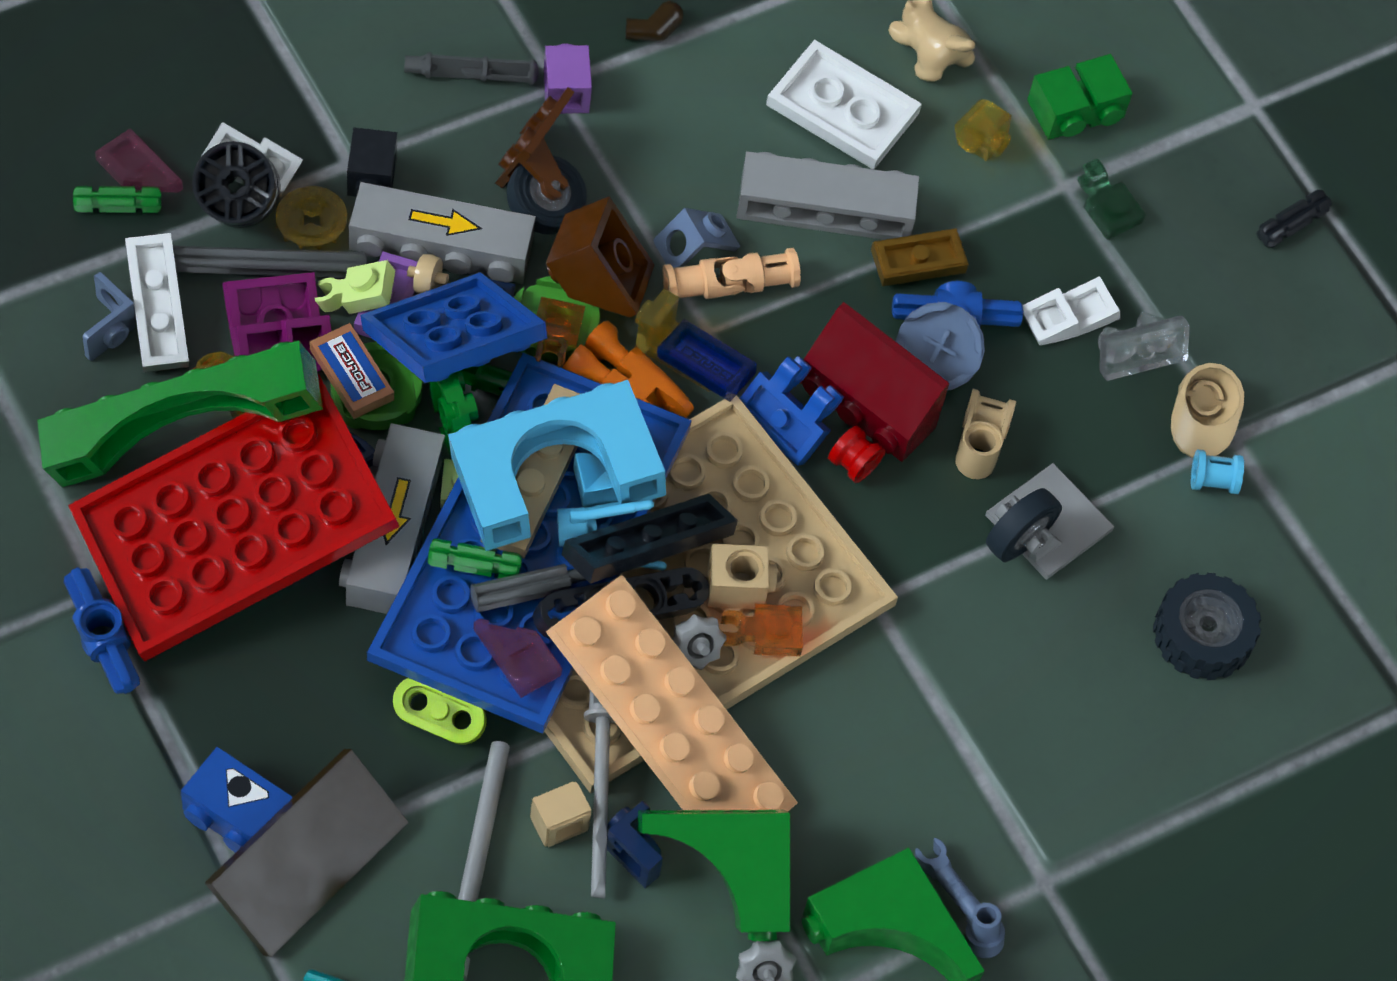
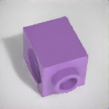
M560 44L558 46H545L543 68L545 100L550 95L557 100L565 89L569 87L575 93L561 113H589L592 91L589 45Z

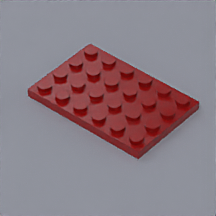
M319 374L322 410L282 422L274 421L262 415L245 412L68 505L116 607L121 612L122 620L138 654L144 662L400 527Z

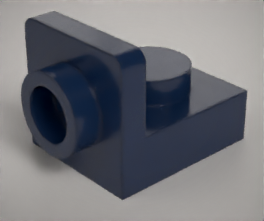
M641 801L632 810L628 806L624 807L610 820L607 825L609 828L607 850L644 888H647L660 876L663 857L661 856L662 853L659 846L648 834L638 833V810H650V807L644 801Z

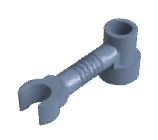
M934 838L933 851L938 856L934 859L924 857L922 852L915 848V858L924 873L939 881L967 917L966 922L968 924L966 926L965 940L975 956L991 958L999 954L1003 949L1005 928L1001 922L1002 916L999 908L991 903H980L952 868L951 862L947 857V848L941 840Z

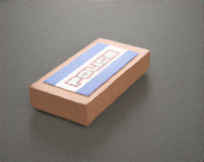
M350 323L310 341V351L353 419L394 401L393 389Z

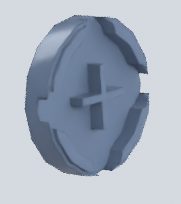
M947 302L928 303L912 311L900 326L896 342L948 381V390H954L969 382L979 370L985 353L984 336L976 319L962 307Z

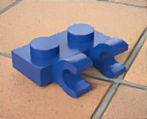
M788 356L773 376L767 371L759 372L739 399L779 449L794 464L799 466L804 465L830 433L831 430L822 423V420L839 406L844 397L831 385L827 389L820 386L804 406L790 391L808 375L812 367L800 356H797L794 360Z

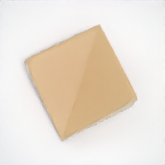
M570 782L532 798L530 817L544 847L548 846L549 848L587 832L592 810L577 782Z

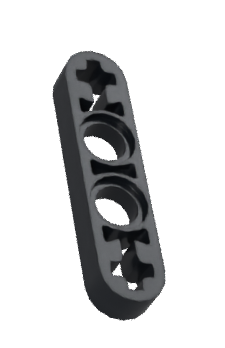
M682 567L625 578L633 589L644 588L651 593L654 599V606L650 611L657 620L694 612L707 600L710 592L706 577L699 570L692 567ZM612 581L548 594L535 607L533 613V621L537 631L544 637L551 639L546 632L559 622L556 618L550 619L548 615L554 607L557 613L569 612L575 607L578 608ZM681 584L685 588H692L694 591L690 598H688L687 594L681 593L672 595L667 600V592H672Z

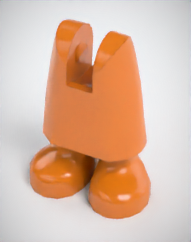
M609 320L599 324L588 336L585 346L580 344L562 367L565 370L600 384H615L629 380L635 398L684 418H688L694 411V406L686 394L638 347L628 351L620 344L618 329ZM605 360L616 367V369L611 371L600 361Z

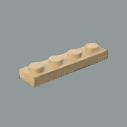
M554 384L544 405L556 398L573 397L580 393ZM567 444L548 446L534 452L522 463L515 479L529 514L531 537L498 547L497 549L519 553L523 559L525 558L578 446Z

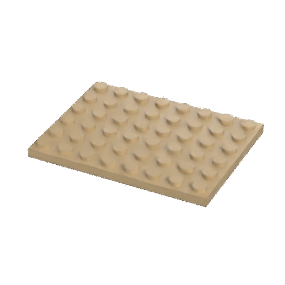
M735 393L689 419L692 420L690 431L666 478V495L657 498L654 507L650 511L653 512L709 493L738 520L734 535L659 560L667 564V568L664 571L692 567L699 570L708 581V561L712 544L768 546L769 564L777 565L776 591L768 592L764 609L708 607L707 598L694 612L658 620L671 638L674 637L675 626L683 621H687L693 614L703 618L714 617L718 620L719 629L727 636L720 649V658L709 662L702 670L697 668L695 670L726 710L896 606L898 599L886 581ZM638 567L620 573V575L622 574L625 578L661 571ZM744 573L733 574L735 578L742 581L752 580L749 575ZM681 584L672 592H667V600L672 595L681 593L687 594L688 598H690L694 591L692 588H685ZM635 588V592L648 609H653L654 599L651 593L644 588ZM574 669L544 732L591 794L594 792L596 723L584 719V712L589 710L590 689ZM610 723L609 782L644 761L616 723Z

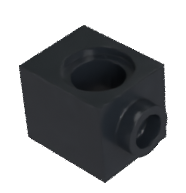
M353 127L347 168V196L357 197L361 182L393 188L397 161V132Z

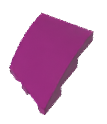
M314 272L222 283L235 356H248L271 349L272 346L281 342L299 340L316 361L317 372L322 369L310 351V341L331 332L330 315L320 316L319 305L315 301V298L318 296Z

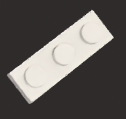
M171 233L125 238L143 372L189 367Z

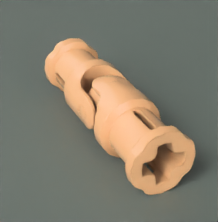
M787 248L785 253L760 256L756 252L748 253L741 259L738 257L711 258L700 260L699 265L673 268L671 264H665L662 268L663 288L668 304H675L677 299L702 295L705 299L736 295L743 291L758 293L762 292L764 287L789 284L791 288L799 287L801 282L799 258L794 248ZM716 268H720V277L718 280L714 270Z

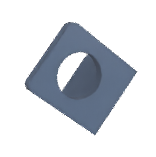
M684 208L654 238V244L666 264H671L673 268L684 267L703 247L736 251L740 247L721 214ZM682 231L686 237V247L682 254L675 256L670 249V240L675 232Z
M101 272L94 275L96 296L111 313L83 334L85 357L90 361H93L108 348L112 349L119 346L127 338L129 332L137 327L134 302ZM109 293H110V294L113 296V298L116 300L117 304H116V303L113 301V299L110 297Z

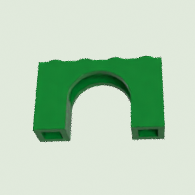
M433 891L426 895L420 894L410 912L405 981H464L467 956L477 948L494 943L514 945L530 953L540 962L547 973L549 981H612L616 922L601 920V917L597 914L590 912H579L573 915L553 913L551 908L541 905H531L524 909L504 906L505 904L502 901L492 898H482L475 902L456 899V896L452 893L444 891Z

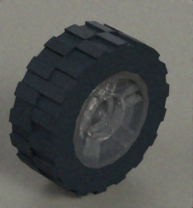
M1199 573L1191 574L1187 579L1181 578L1178 580L1174 587L1169 588L1165 594L1153 624V633L1156 634L1154 641L1157 648H1160L1162 651V657L1166 662L1169 661L1174 665L1175 670L1180 673L1185 672L1195 679L1201 677L1207 678V680H1216L1217 677L1223 676L1225 678L1232 675L1233 671L1239 670L1251 655L1261 633V628L1259 627L1261 615L1260 612H1257V603L1254 598L1246 593L1247 590L1241 584L1238 586L1232 582L1233 579L1226 576L1224 578L1216 576V573H1207L1206 575H1199ZM1201 626L1207 628L1213 627L1214 631H1205L1204 629H1202Z

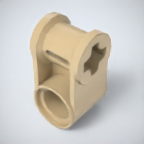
M972 389L962 424L964 428L956 454V466L964 476L971 479H983L992 474L1003 441L1006 439L1016 401L1009 399L1005 403L981 396L979 390ZM974 448L980 449V450H982V451H984V452H979V451L975 450Z

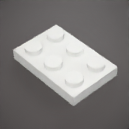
M814 40L769 93L766 105L869 168L875 169L919 115L922 103Z

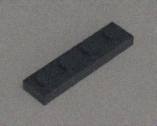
M708 493L565 540L562 556L591 584L734 535L738 520Z

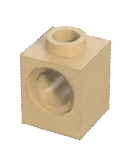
M712 544L708 561L710 591L708 607L764 609L768 592H775L777 584V565L769 564L768 546ZM744 573L749 575L752 580L742 581L735 578L733 574Z

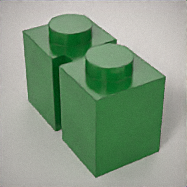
M1112 54L1077 63L1075 69L1081 78L1080 81H1077L1070 66L1034 75L1027 101L1048 140L1061 136H1075L1082 132L1087 124L1090 128L1098 125L1110 126L1125 117L1133 93Z

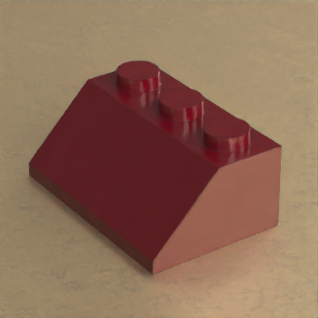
M843 302L805 356L804 361L812 369L800 383L810 396L820 386H823L825 389L830 385L833 386L844 397L835 409L839 417L851 427L858 425L872 439L873 443H879L886 450V454H892L899 461L903 462L936 429L949 382Z

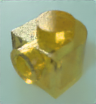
M978 100L956 122L954 127L956 140L965 151L975 153L987 162L992 155L998 157L1007 148L1011 140V135L1008 133L1012 115L991 101Z

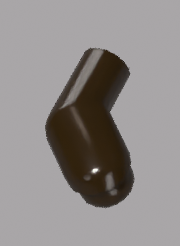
M665 1L649 19L627 18L625 39L645 41L666 40L682 23L684 14L681 6L674 1Z

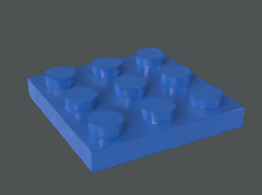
M481 272L360 315L363 331L424 383L442 381L452 373L468 367L483 366L493 358L509 352L524 351L531 344L548 338L545 321Z

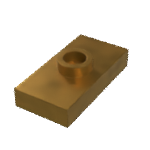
M957 228L874 241L871 247L882 287L966 273L969 265Z

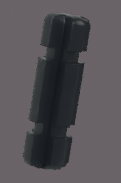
M1323 190L1313 191L1306 196L1307 200L1301 199L1276 215L1277 219L1270 218L1262 223L1257 231L1258 239L1266 247H1274L1283 241L1282 237L1288 238L1312 223V218L1318 219L1328 213L1329 207L1332 205L1330 197L1326 196Z

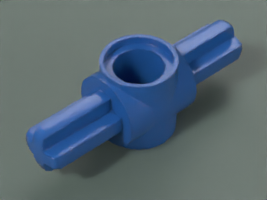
M965 281L944 283L936 289L934 296L895 294L892 300L893 318L905 320L912 311L925 304L947 302L962 307L976 319L979 327L981 325L1018 327L1023 319V305L1019 301L982 299V293L978 292L973 284Z
M74 568L71 570V573L64 576V584L76 608L72 619L81 637L83 650L93 662L101 663L109 683L116 694H128L140 685V678L127 652L131 641L123 626L121 612L110 599L102 598L89 569ZM99 626L112 628L110 632L104 635L91 633L93 629Z

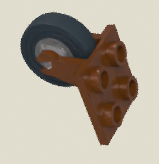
M569 87L565 89L557 100L551 95L545 100L537 113L531 116L519 133L521 134L520 138L515 144H512L498 163L504 171L495 184L503 188L508 182L507 201L511 212L536 216L534 232L540 234H557L565 214L584 207L587 201L586 186L580 173L568 161L552 155L544 140V136L575 93Z

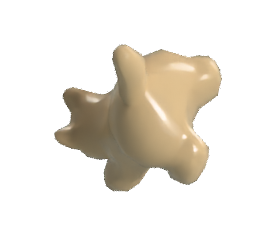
M908 0L902 13L903 21H894L890 24L888 31L892 39L899 44L913 47L917 52V63L914 70L916 76L921 80L927 82L940 80L948 65L956 64L960 67H968L975 60L972 50L975 47V42L971 40V37L964 29L938 16L934 12L932 0Z

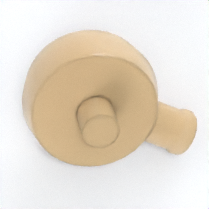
M423 254L419 258L416 267H408L407 276L414 278L413 289L415 293L420 294L448 283L449 274L442 273L443 262L440 257L433 254Z

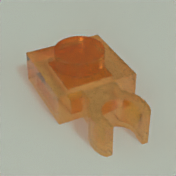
M541 297L537 316L546 322L548 338L539 341L535 354L537 362L541 361L542 354L552 352L558 356L557 366L560 367L564 364L567 347L576 348L586 306Z
M755 604L753 616H746L735 610H728L722 613L721 624H733L739 629L733 633L723 632L727 636L723 645L737 646L743 642H753L754 655L801 657L803 649L802 606Z

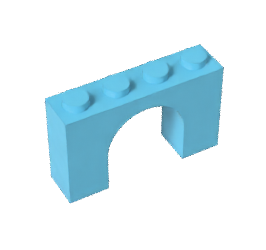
M629 380L615 384L605 383L583 394L573 397H559L546 405L527 411H513L503 418L481 425L470 424L461 428L458 432L448 434L452 461L485 551L531 537L529 514L515 477L522 463L531 454L548 446L559 444L574 445L593 453L604 465L619 504L653 500L666 495L665 469Z

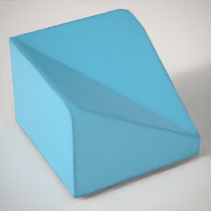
M576 453L574 455L573 469L582 507L618 501L602 462L594 454Z

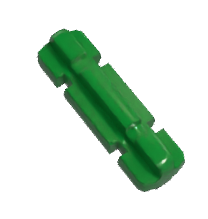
M76 186L73 191V207L76 212H93V208H99V212L136 213V208H142V213H158L162 207V194L159 187L142 186V191H136V186H99V190H93V186Z
M438 538L433 539L430 544L428 564L431 566L447 569L448 565H454L455 571L491 577L492 573L499 574L498 578L520 574L522 556L519 553L503 551L502 555L496 554V549L485 551V548L482 546L460 542L456 547L451 546L452 541Z

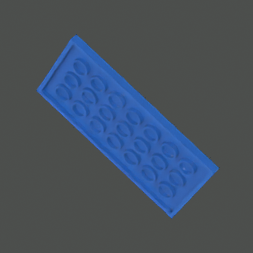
M523 353L487 422L503 418L513 411H527L543 406L554 384L580 394L592 391L602 384ZM636 398L665 469V477L667 478L690 431L692 420ZM577 447V450H576V452H575V454H576V453H590V454H593V453L589 452L588 450H586V449H584V448H581V447ZM574 456L525 558H522L520 574L561 564H566L567 570L575 569L562 556L564 546L559 547L557 509L582 508L573 469ZM458 477L367 651V661L543 734L574 671V668L551 639L544 637L537 631L534 625L533 613L535 607L544 598L477 613L471 599V585L499 579V574L492 573V576L488 577L455 571L454 565H448L447 569L428 564L430 544L436 538L452 541L451 546L456 547L459 542L484 547ZM651 509L596 519L597 530L650 513ZM495 548L496 554L502 555L503 551ZM620 574L591 584L588 581L571 584L570 589L614 581ZM554 607L548 615L550 619L556 618L560 621L574 611L576 607L569 612L557 613Z

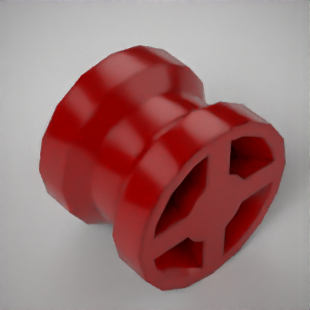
M857 425L850 428L835 443L828 455V459L835 466L842 465L847 470L848 477L856 484L872 473L881 462L886 450L879 443L869 442L866 439L865 431Z

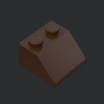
M610 196L565 214L546 261L552 280L561 285L569 298L629 318L637 315L655 265Z

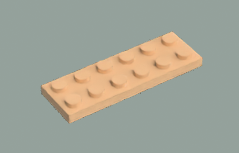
M622 574L546 632L682 810L784 809L789 811L798 804L797 800Z

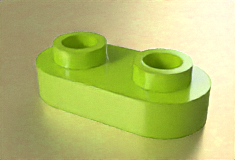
M410 678L402 681L397 686L393 695L394 710L403 721L459 745L470 744L479 739L486 728L487 718L484 709ZM417 694H425L428 701L426 707L420 711L413 710L411 706L412 698ZM467 712L471 716L470 725L466 729H457L455 726L456 716L459 713Z

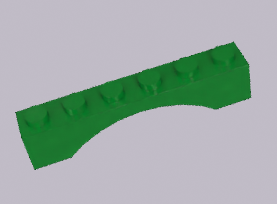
M299 340L281 342L272 346L271 349L252 355L235 356L225 363L206 369H192L183 376L163 382H149L141 386L140 389L120 395L103 396L97 402L81 407L58 410L54 415L37 420L42 468L63 488L106 475L118 459L141 439L159 428L187 416L211 411H241L262 415L274 421L282 422L322 410L316 361Z

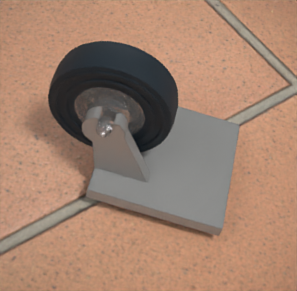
M1054 463L987 510L985 514L995 525L986 539V545L991 552L1003 562L1011 561L1022 554L1046 580L1114 529L1110 521Z

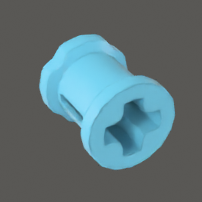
M1196 450L1191 468L1192 490H1201L1202 486L1228 489L1231 494H1239L1243 482L1244 457L1241 455H1234L1232 458L1206 455L1205 450Z

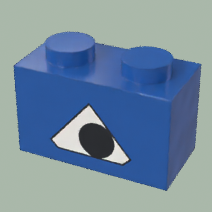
M218 747L214 749L181 789L182 807L185 817L197 828L204 831L210 828L224 837V843L234 853L293 798Z

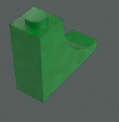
M784 809L638 810V830L642 834H655L681 841L702 853L713 864L729 891L735 914V927L740 932H748V940L774 941L777 940V932H790V813Z
M909 847L807 899L803 918L801 919L802 926L809 940L813 944L819 943L826 956L848 948L879 946L914 955L934 967L948 981H980L984 973L983 967Z

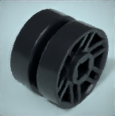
M230 141L213 146L199 159L193 173V192L198 204L209 216L227 226L244 228L256 225L273 212L279 201L281 183L276 167L261 151L247 143ZM237 177H241L245 181V186H241L237 193H233L229 189V184H232Z

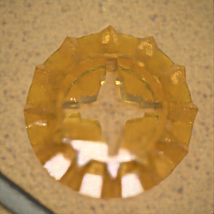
M318 186L300 187L289 192L280 201L276 210V225L281 231L285 242L292 241L296 243L300 250L304 246H314L320 251L324 244L329 242L336 244L339 235L346 231L347 209L341 198L326 188ZM307 214L312 218L320 215V226H316L314 223L304 225V215Z

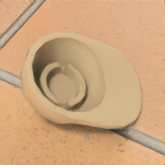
M1205 363L1189 371L1178 386V395L1171 417V432L1179 450L1191 458H1194V454L1198 449L1205 450L1206 455H1219L1229 447L1235 436L1244 407V390L1241 381L1232 370L1222 364Z

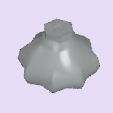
M693 614L687 621H683L675 626L672 640L692 666L702 670L709 662L720 658V649L727 636L719 629L716 618H703Z
M780 941L753 942L750 949L739 954V967L736 972V978L739 981H792L794 978L792 968L797 958L793 953L786 950Z

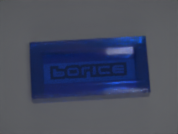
M685 319L657 347L658 358L729 402L756 374L757 363Z

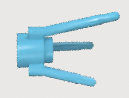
M652 500L619 504L616 501L591 507L557 509L559 547L564 546L565 540L597 530L596 519L652 509L654 502ZM658 560L641 567L664 571L667 568V564Z

